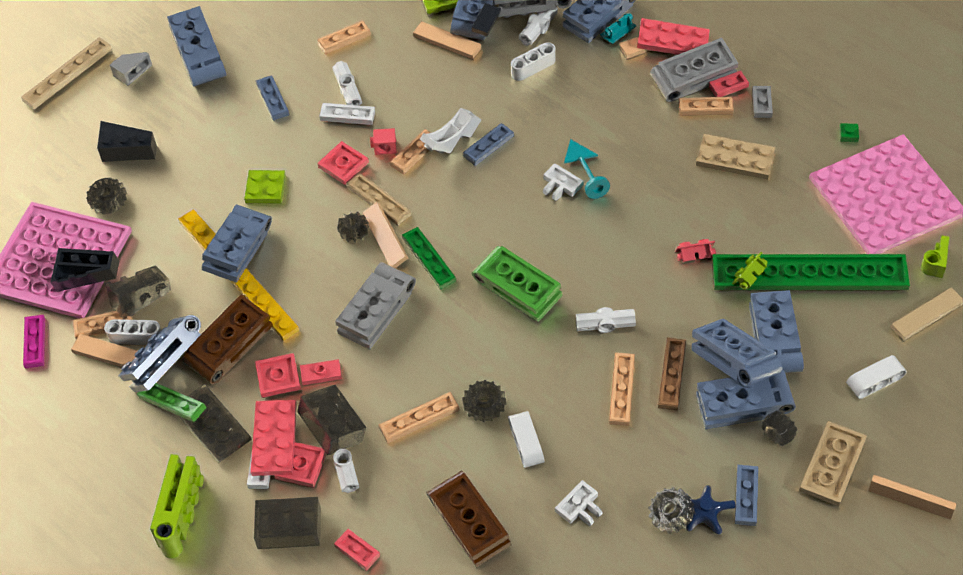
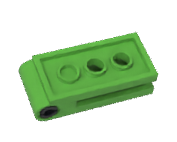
M497 246L472 272V276L478 283L537 322L563 296L562 291L559 290L561 284L503 246Z

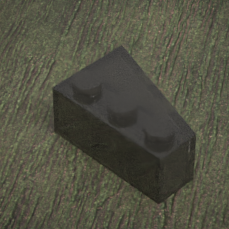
M156 265L135 272V276L130 278L126 276L121 277L120 281L116 283H105L110 305L123 320L127 319V316L135 315L138 311L171 291L169 278Z

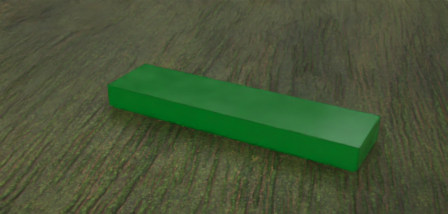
M419 227L402 234L404 242L440 290L456 282L455 275Z

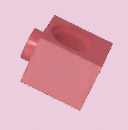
M395 128L373 130V137H370L371 148H374L375 155L397 154Z

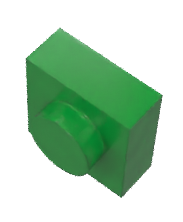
M840 123V142H858V124Z

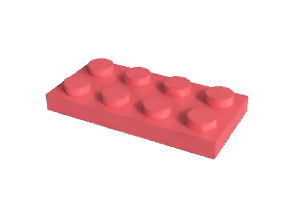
M641 18L637 48L679 55L708 43L710 29Z
M296 400L256 401L251 459L252 476L293 475Z

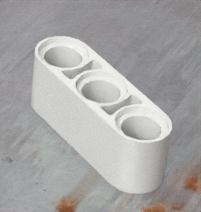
M543 43L514 58L511 61V77L516 81H521L555 63L554 44Z
M114 319L108 321L104 326L110 343L117 345H148L147 341L149 338L161 331L159 323L154 320Z
M891 355L854 373L847 379L846 383L855 395L862 399L900 380L907 371L898 359Z
M526 411L508 416L511 432L524 468L544 463V455L529 412Z

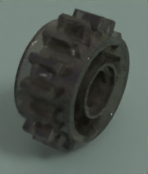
M111 177L95 181L89 186V191L86 192L88 196L86 197L87 202L96 213L111 214L124 206V201L127 200V191L123 183H119L118 179H112Z
M476 381L475 384L469 385V390L464 391L465 397H462L464 411H467L468 417H474L475 421H493L495 417H500V412L505 411V391H501V386L495 385L494 381Z
M675 487L671 489L664 488L660 493L657 492L654 499H651V506L648 507L651 511L649 518L653 520L652 524L661 532L665 530L669 534L672 531L678 533L680 529L686 528V525L692 521V514H695V511L692 509L694 503L690 500L691 497L681 488L677 490Z

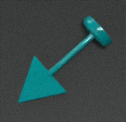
M570 139L564 164L580 160L590 178L585 186L586 195L592 199L603 197L610 189L609 181L602 176L594 177L584 160L598 157V154Z

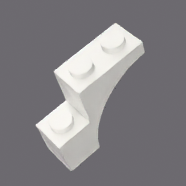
M460 108L445 126L432 133H423L420 140L425 143L424 147L430 151L436 150L441 154L443 152L451 154L460 137L471 138L481 119L471 111Z

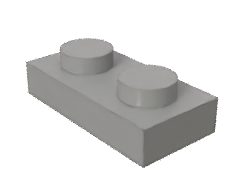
M753 86L754 118H772L771 86Z

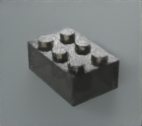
M336 384L301 396L297 412L327 455L333 454L339 449H346L362 443L366 426Z
M318 497L255 500L254 540L257 549L320 546L321 507Z

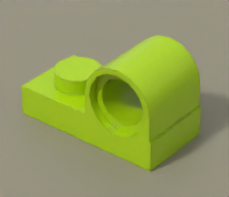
M941 235L940 242H936L934 250H929L924 254L921 264V271L924 274L943 278L947 265L949 236Z

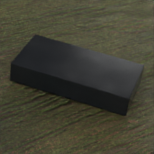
M485 3L472 26V32L488 37L501 13V8Z

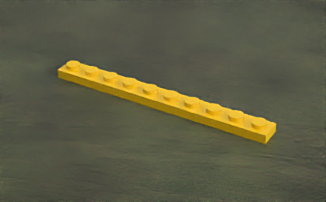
M193 209L178 218V220L205 251L216 234ZM247 268L237 283L231 281L243 296L269 315V321L273 324L272 329L283 341L299 332L298 325Z

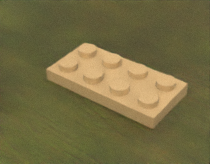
M704 134L696 166L769 179L776 147Z
M828 421L799 491L839 506L867 435Z

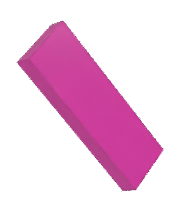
M44 315L24 317L23 366L25 369L44 366L45 317Z

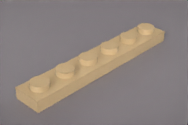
M97 38L21 96L22 101L33 110L110 52L112 50L111 45L102 38Z

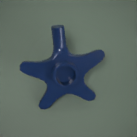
M710 485L704 487L700 498L696 500L680 497V503L691 513L686 530L692 531L696 525L705 523L714 533L721 534L722 528L718 522L717 515L722 510L736 508L735 501H714L711 496L712 489Z

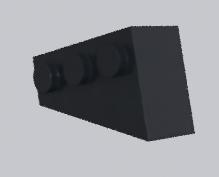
M100 121L97 149L102 162L155 159L157 145L152 131Z
M58 248L50 283L59 292L116 279L120 261L114 251Z

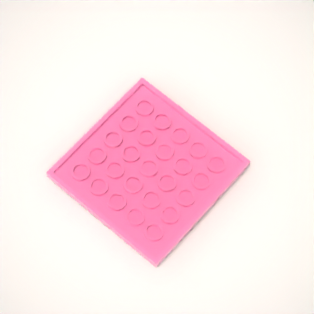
M904 134L810 173L809 176L811 182L867 254L883 253L963 217L962 204Z
M31 202L0 253V297L76 318H85L104 281L57 292L50 282L58 248L114 251L118 258L132 232L131 227Z

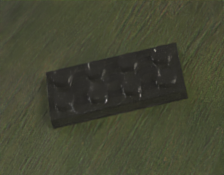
M206 384L188 395V397L204 403L206 409L195 422L183 417L180 418L218 463L252 440L247 431Z

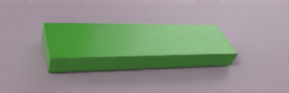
M155 383L149 391L137 393L139 399L192 422H195L206 409L204 403L158 383Z

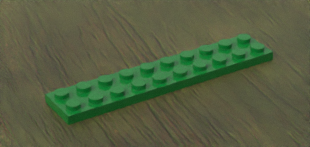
M713 254L714 290H744L740 287L738 281L735 284L732 283L736 279L734 276L741 267L745 268L747 266L745 262L752 254ZM761 254L759 257L767 261V268L758 277L752 273L757 279L746 290H909L910 282L906 254Z

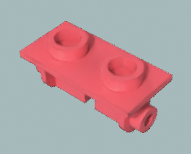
M702 239L695 244L690 242L680 243L675 249V252H680L677 254L678 261H682V263L696 260L695 253H698L699 260L712 258L713 254H716L715 248H712L715 241Z

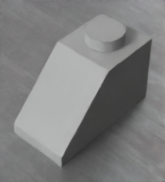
M147 52L124 54L110 64L113 77L127 86L152 66L149 53Z

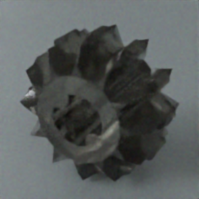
M350 211L349 215L343 213V218H339L337 230L342 239L346 238L347 242L353 240L356 243L357 239L363 240L364 236L368 234L369 223L365 215H360L359 212L353 214Z
M777 410L771 412L762 422L761 428L765 431L764 435L768 436L769 440H772L774 444L784 446L797 435L796 431L798 429L794 426L795 422L791 421L790 416L787 417L784 412L780 413Z

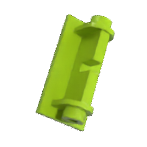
M762 252L756 256L752 254L746 260L747 266L745 268L741 267L734 275L736 279L732 284L738 281L740 287L744 290L751 287L757 279L752 273L758 277L767 268V261L759 257Z

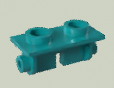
M624 14L617 22L606 27L600 36L611 44L619 40L636 27L632 23V14Z

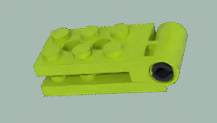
M170 454L150 530L158 547L161 548L163 555L167 558H176L182 553L183 545L181 540H186L189 524H192L194 520V505L198 504L199 487H202L204 476L200 472V465L197 464L194 456H186L185 464H183L179 455Z

